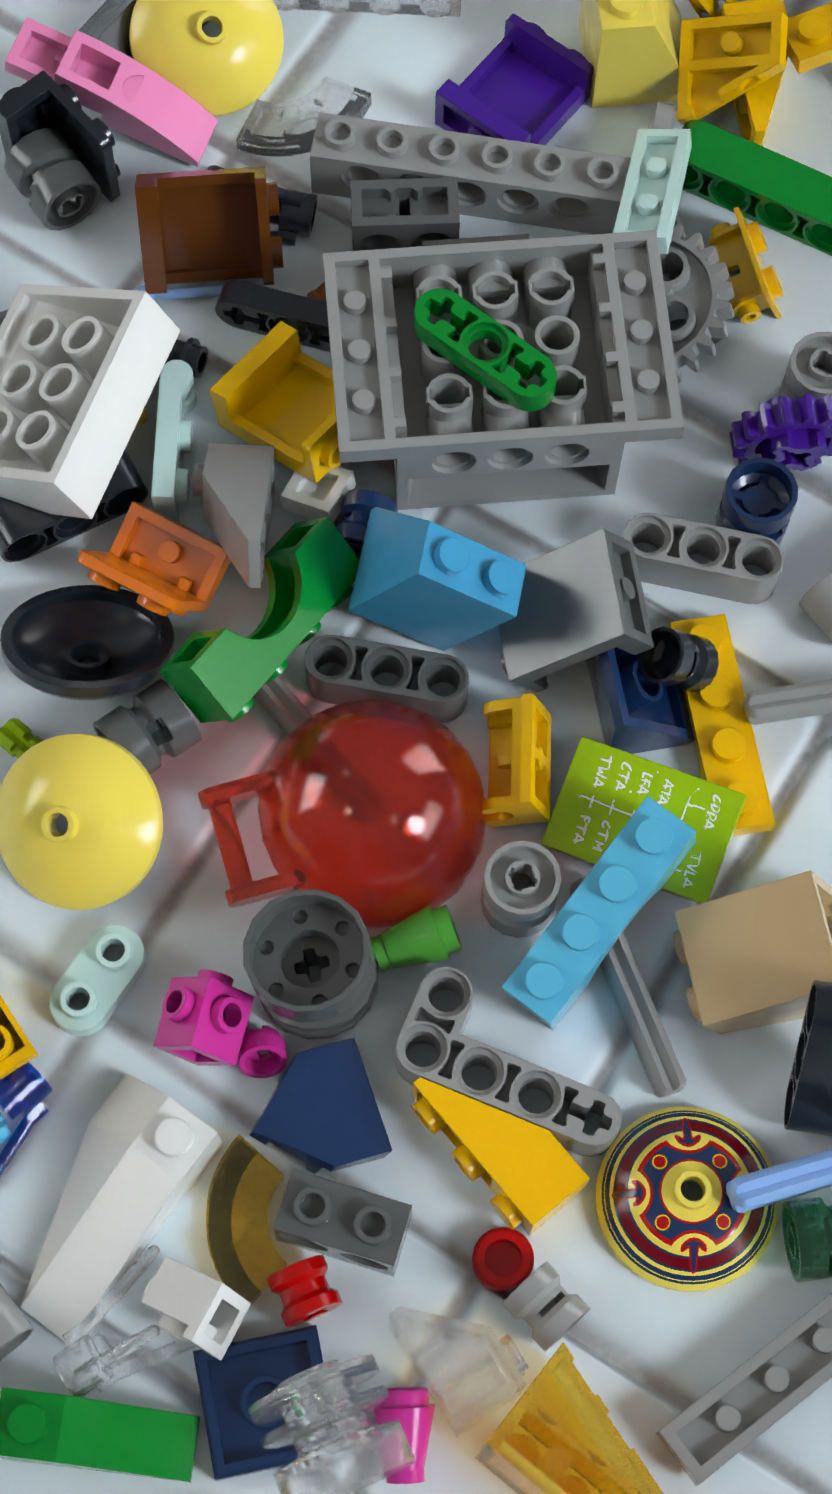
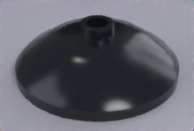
M101 585L68 586L41 593L19 605L3 624L0 638L1 652L5 664L15 676L43 693L72 700H99L134 691L160 674L159 671L171 659L173 654L174 630L168 616L159 615L139 605L136 602L139 596L137 593L120 588L119 591H115Z

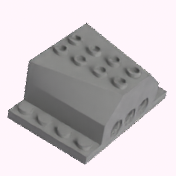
M656 230L323 253L340 463L394 459L396 505L398 510L615 494L625 442L682 438L684 421ZM436 288L451 290L547 356L554 363L557 370L556 388L552 401L546 407L537 411L519 410L423 343L417 337L414 329V309L418 298L425 292ZM444 312L439 317L430 313V323L435 325L442 319L450 324L449 313ZM457 331L455 342H458L461 336ZM488 339L477 340L469 347L470 353L480 360L494 359L501 352L500 347L494 341ZM513 357L510 359L509 366H511L512 368H514L515 358ZM534 375L529 380L521 377L520 386L526 389L528 385L533 383L540 387L541 378L537 375Z

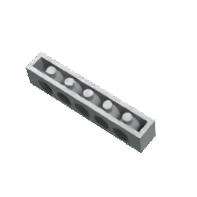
M319 112L310 152L312 193L351 198L350 180L457 177L459 214L589 234L612 233V229L615 226L631 158Z

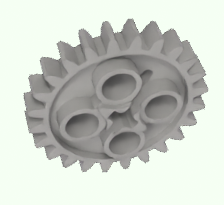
M679 223L673 229L668 254H660L663 275L670 271L681 272L676 279L664 281L669 323L676 319L687 320L683 327L671 331L678 383L681 382L680 368L684 365H687L697 373L701 370L697 359L699 353L711 357L717 355L711 338L727 339V328L721 320L734 318L732 304L728 300L735 297L732 283L726 281L730 277L725 262L718 263L719 256L716 247L713 245L703 249L704 243L699 232L693 234L685 241L686 236L683 226Z

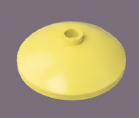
M137 0L132 12L129 28L132 58L177 86L215 117L233 114L255 102L272 83L279 69L283 54L282 22L273 0ZM207 21L216 23L220 29V35L217 37L207 36L202 30V24Z
M65 734L46 739L34 745L12 765L0 787V853L13 877L29 893L41 901L56 907L72 910L92 909L108 905L126 896L141 883L150 871L161 844L163 813L159 794L151 776L131 752L104 737L91 734ZM59 814L64 815L68 821V830L64 835L56 828V818Z

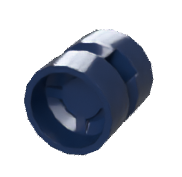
M755 457L742 461L732 469L726 480L722 499L716 514V526L762 535L773 539L780 545L798 500V485L793 473L784 464L771 458Z

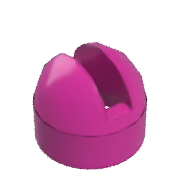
M263 1025L262 1029L253 1030L251 1028L244 1033L238 1056L241 1071L253 1078H269L283 1071L287 1064L286 1045L282 1035L276 1029ZM259 1050H269L270 1053L260 1055Z

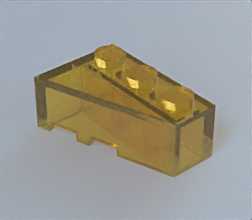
M564 1342L475 1457V1459L517 1494H664L635 1449L628 1447L608 1417L609 1410L600 1396L593 1394L573 1364L574 1357Z

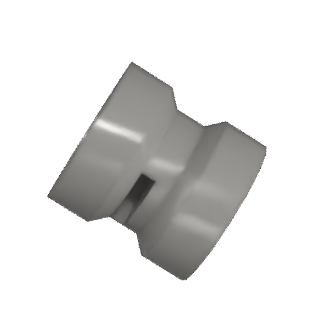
M545 1262L535 1270L502 1303V1306L514 1319H524L532 1328V1339L544 1352L559 1341L590 1310V1307L578 1294H568L560 1285V1275L548 1262ZM554 1301L556 1305L543 1317L540 1313Z

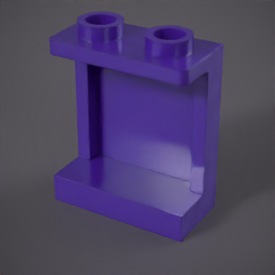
M511 14L505 21L504 38L460 85L448 79L436 91L435 124L446 131L546 145L590 97L593 65L580 52L568 49L548 36L537 24L527 22L516 14Z

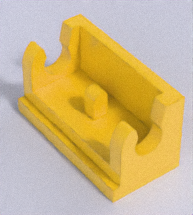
M533 693L521 694V697L486 702L483 704V716L487 717V727L490 729L488 798L481 801V813L485 814V823L490 828L550 822L552 714Z

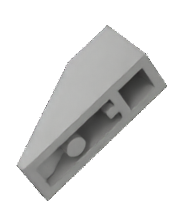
M208 443L204 464H195L193 495L194 497L203 498L204 521L249 588H261L275 493L274 446Z

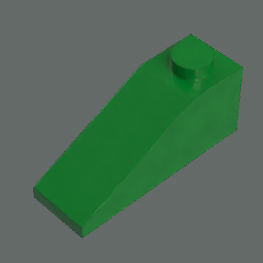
M2 1387L0 1397V1458L191 1483L200 1416L76 1396Z

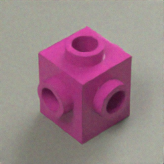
M199 970L197 977H173L169 990L162 1002V1015L153 1047L197 1066H236L244 1033L248 1030V1018L254 996L232 987L234 979L217 971Z

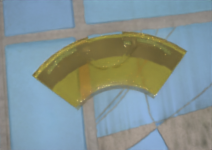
M239 1134L224 1153L213 1175L207 1197L206 1230L210 1255L222 1283L252 1305L268 1288L269 1285L266 1279L287 1267V1262L280 1256L272 1243L268 1227L271 1200L278 1186L284 1180V1175Z

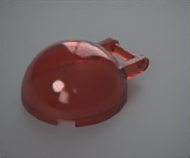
M365 699L343 702L318 712L293 730L281 742L263 773L215 785L198 793L201 808L209 809L229 881L230 889L225 891L228 907L251 904L286 894L292 890L319 889L343 898L359 912L367 928L375 929L394 926L431 904L433 909L438 908L455 895L463 886V881L473 868L479 853L481 854L484 844L486 814L482 812V800L485 797L480 775L470 753L454 733L440 721L424 711L401 702ZM259 797L258 813L262 841L278 875L253 881L232 804Z

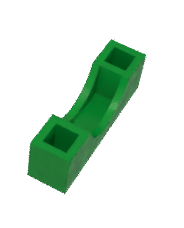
M328 516L294 523L265 555L264 566L269 583V598L266 612L257 628L247 637H242L227 628L196 632L159 672L200 723L215 721L233 722L241 718L253 707L255 702L253 696L265 683L277 678L287 668V657L295 648L307 642L318 633L321 628L319 621L331 608L344 602L352 594V584L356 578L360 559Z

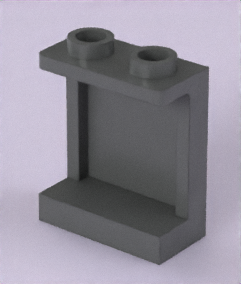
M603 528L525 562L526 570L517 616L499 625L503 647L501 664L508 676V681L535 692L548 688L547 675L616 647L633 655L654 648L634 544Z

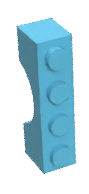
M647 796L504 983L502 989L505 993L554 1030L589 985L597 968L625 928L649 899L661 890L696 844V830Z

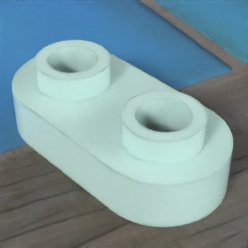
M109 925L97 930L54 986L49 999V1007L54 1020L64 1032L73 1036H88L98 1032L108 1022L143 973L146 965V952L140 937L132 929L122 925ZM113 945L122 946L125 952L121 959L114 962L104 959V953L107 948ZM85 993L90 996L89 1003L84 1009L73 1010L69 1008V1001L75 994Z

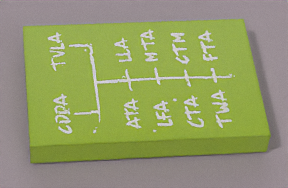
M582 736L541 845L595 865L642 802L649 796L696 830V844L661 890L698 904L708 902L747 795Z

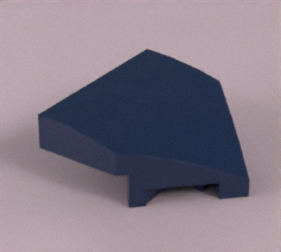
M355 1038L298 1052L292 1058L287 1068L281 1073L277 1080L278 1084L262 1115L257 1119L249 1136L264 1145L271 1142L306 1164V1170L313 1174H316L322 1168L332 1172L382 1159L393 1151Z

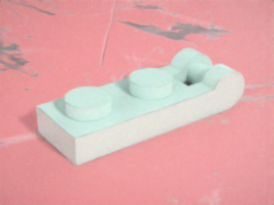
M182 360L167 362L160 373L151 491L154 510L176 522L179 519L180 502H189L190 470L182 468L183 452L192 453L194 430L193 420H186L185 416L197 404L192 368Z

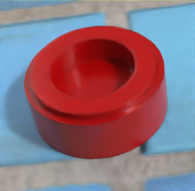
M508 1227L491 1229L484 1233L474 1246L472 1254L473 1272L478 1281L491 1291L500 1293L514 1291L532 1272L534 1266L532 1246L528 1239L515 1229L513 1230Z

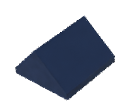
M616 647L586 660L606 745L635 754L683 746L695 741L683 690L673 686L649 682L642 675L639 668L638 654L633 655Z

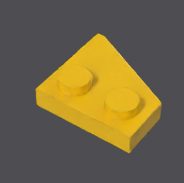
M781 10L681 20L676 120L682 125L689 120H699L785 70L788 16Z

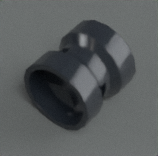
M660 627L651 631L654 648L638 654L639 668L642 675L649 682L673 686L674 688L689 692L701 691L710 685L716 676L719 665L718 652L710 640L693 634H685L683 631L668 627Z

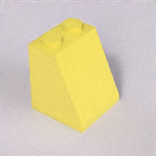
M582 0L579 29L583 55L593 65L590 91L591 107L600 108L656 103V101H677L681 18L674 0Z

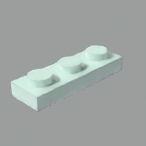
M638 129L613 233L656 230L659 253L668 254L692 148L690 129Z

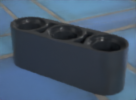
M126 449L92 519L49 514L0 497V555L2 559L11 563L28 559L126 514L132 502L142 504L148 496V490Z
M814 980L811 986L786 1092L784 1128L787 1130L832 1136L831 982Z

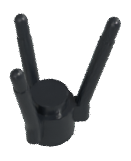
M211 165V166L208 167L207 170L225 169V168L220 167V166H217V165H213V166ZM278 187L280 215L269 216L270 223L278 225V231H270L271 236L281 235L282 244L295 246L297 234L307 237L311 235L318 195Z

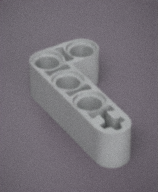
M447 966L436 968L425 976L397 1039L396 1066L398 1073L404 1081L413 1086V1082L421 1077L545 1128L553 1134L564 1149L578 1155L593 1157L601 1155L609 1149L620 1130L622 1120L620 1107L612 1097L597 1089L464 1036L463 1033L470 1018L474 992L471 981L466 974L457 968ZM442 989L452 990L459 995L462 1003L454 1011H439L429 1001L432 994ZM423 1042L435 1047L440 1057L431 1066L420 1067L409 1061L406 1052L413 1045ZM471 1066H485L493 1073L495 1082L488 1089L475 1090L466 1085L462 1074ZM526 1089H541L550 1098L552 1106L544 1113H530L522 1107L518 1096ZM563 1100H567L572 1103L562 1126L555 1122L559 1117ZM590 1112L596 1113L601 1117L599 1120L601 1128L596 1130L594 1136L582 1132L584 1128V1121L582 1120H586Z

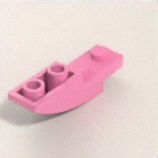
M26 17L5 60V71L28 81L44 70L59 86L63 83L68 85L82 106L102 114V121L107 127L198 167L218 123V119L177 86L113 47L77 29L73 37H69Z

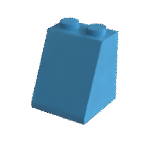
M375 507L370 511L348 611L445 651L517 616L526 564L429 520Z

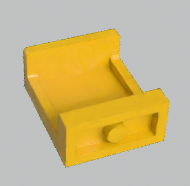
M280 321L209 391L219 426L251 445L274 446L275 460L317 484L331 469H335L342 464L339 460L332 369L302 353L298 331Z

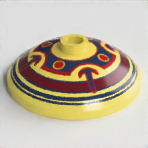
M670 1107L657 1110L627 1126L607 1150L600 1165L595 1186V1207L599 1226L608 1246L622 1264L635 1275L655 1286L678 1292H701L724 1286L746 1273L762 1256L774 1234L779 1211V1202L743 1213L734 1211L726 1194V1184L735 1177L772 1166L757 1141L739 1124L719 1113L696 1107ZM686 1181L698 1183L702 1188V1199L699 1201L687 1200L681 1192L682 1183Z

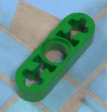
M436 288L425 292L418 298L414 309V329L417 337L423 343L519 410L537 411L543 409L552 401L556 388L557 370L554 363L547 356L451 290ZM444 312L450 314V324L442 319L435 325L430 323V313L437 317L443 315ZM456 331L461 334L458 342H455ZM488 339L494 341L500 347L501 352L494 359L480 360L470 353L469 347L477 340ZM512 357L515 358L514 368L509 366ZM534 375H537L541 378L540 387L533 383L528 385L526 389L520 386L521 377L529 380Z

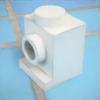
M167 1256L157 1274L148 1282L141 1301L147 1308L162 1315L157 1327L188 1344H194L220 1361L224 1357L251 1305L249 1301L224 1283Z

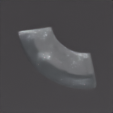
M324 76L320 84L313 91L296 100L275 103L257 99L236 139L237 150L273 157L293 156L311 152L319 112L363 118L372 104V94Z

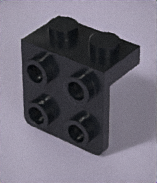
M43 70L20 87H14L0 99V136L5 156H7L13 145L27 134L43 128L56 129L75 151L78 161L86 166L99 184L101 193L110 202L120 196L118 177L121 173L113 155L114 137L102 120L99 118L92 120L82 110L79 99L68 85L63 83L59 86Z

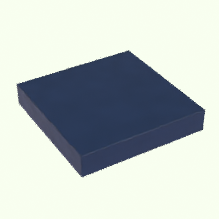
M316 1325L230 1343L221 1361L201 1349L193 1351L215 1481L341 1454Z

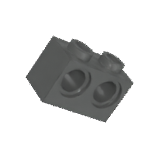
M457 177L350 180L353 251L422 246V241L459 239L460 217Z
M292 1169L273 1230L277 1241L394 1277L412 1218V1205Z

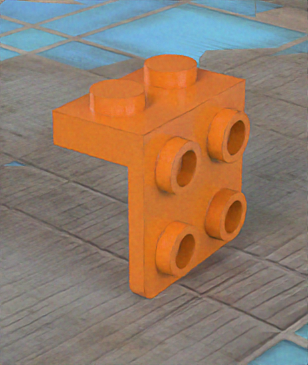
M132 502L109 552L81 550L77 558L79 563L90 568L87 577L92 581L115 591H119L121 586L137 592L139 596L136 602L159 615L168 616L169 612L183 617H185L187 611L207 612L231 562L219 543L138 502Z

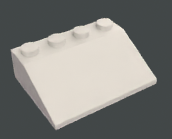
M21 284L0 326V497L49 514L86 519L93 518L181 331L146 291Z

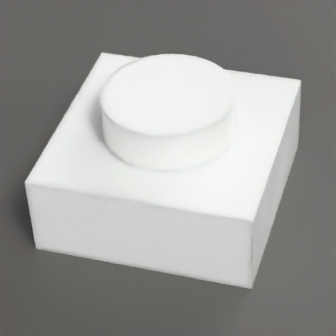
M339 466L331 469L317 484L294 472L280 495L283 509L311 519L328 516L334 523L341 511L345 494L356 486L354 471Z

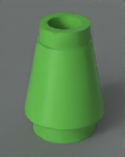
M429 904L381 932L380 935L370 938L381 971L450 960V953L462 949L447 905L433 909L432 905Z

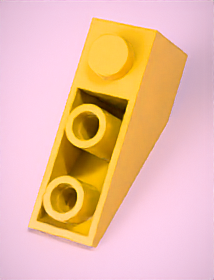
M420 1077L413 1082L412 1096L417 1101L411 1106L413 1112L433 1135L442 1130L456 1147L450 1155L457 1166L471 1181L474 1182L479 1177L483 1179L496 1195L490 1200L491 1205L511 1229L514 1230L518 1225H521L530 1236L585 1189L590 1178L549 1130Z

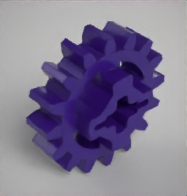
M805 394L800 399H790L788 396L771 398L759 404L760 411H744L741 413L742 420L731 423L732 432H729L732 453L733 458H738V464L755 457L771 458L784 464L788 469L804 471L822 463V456H832L831 396L828 395L819 399L811 396V394Z

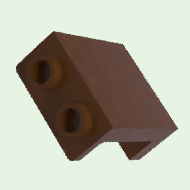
M265 166L137 174L135 196L145 291L148 294L167 293L168 284L263 278V285H274L273 269L284 268L281 235L271 236L269 216L280 215L277 182H266Z

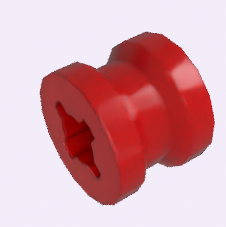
M323 1255L313 1256L277 1271L266 1279L271 1292L279 1295L284 1306L281 1317L286 1328L313 1320L342 1304L338 1290L329 1287L325 1277L328 1266Z

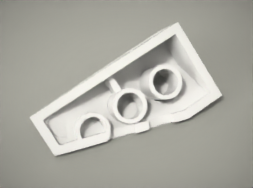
M127 1073L89 1121L20 1308L67 1345L71 1346L221 1150L223 1144L219 1133L169 1095Z

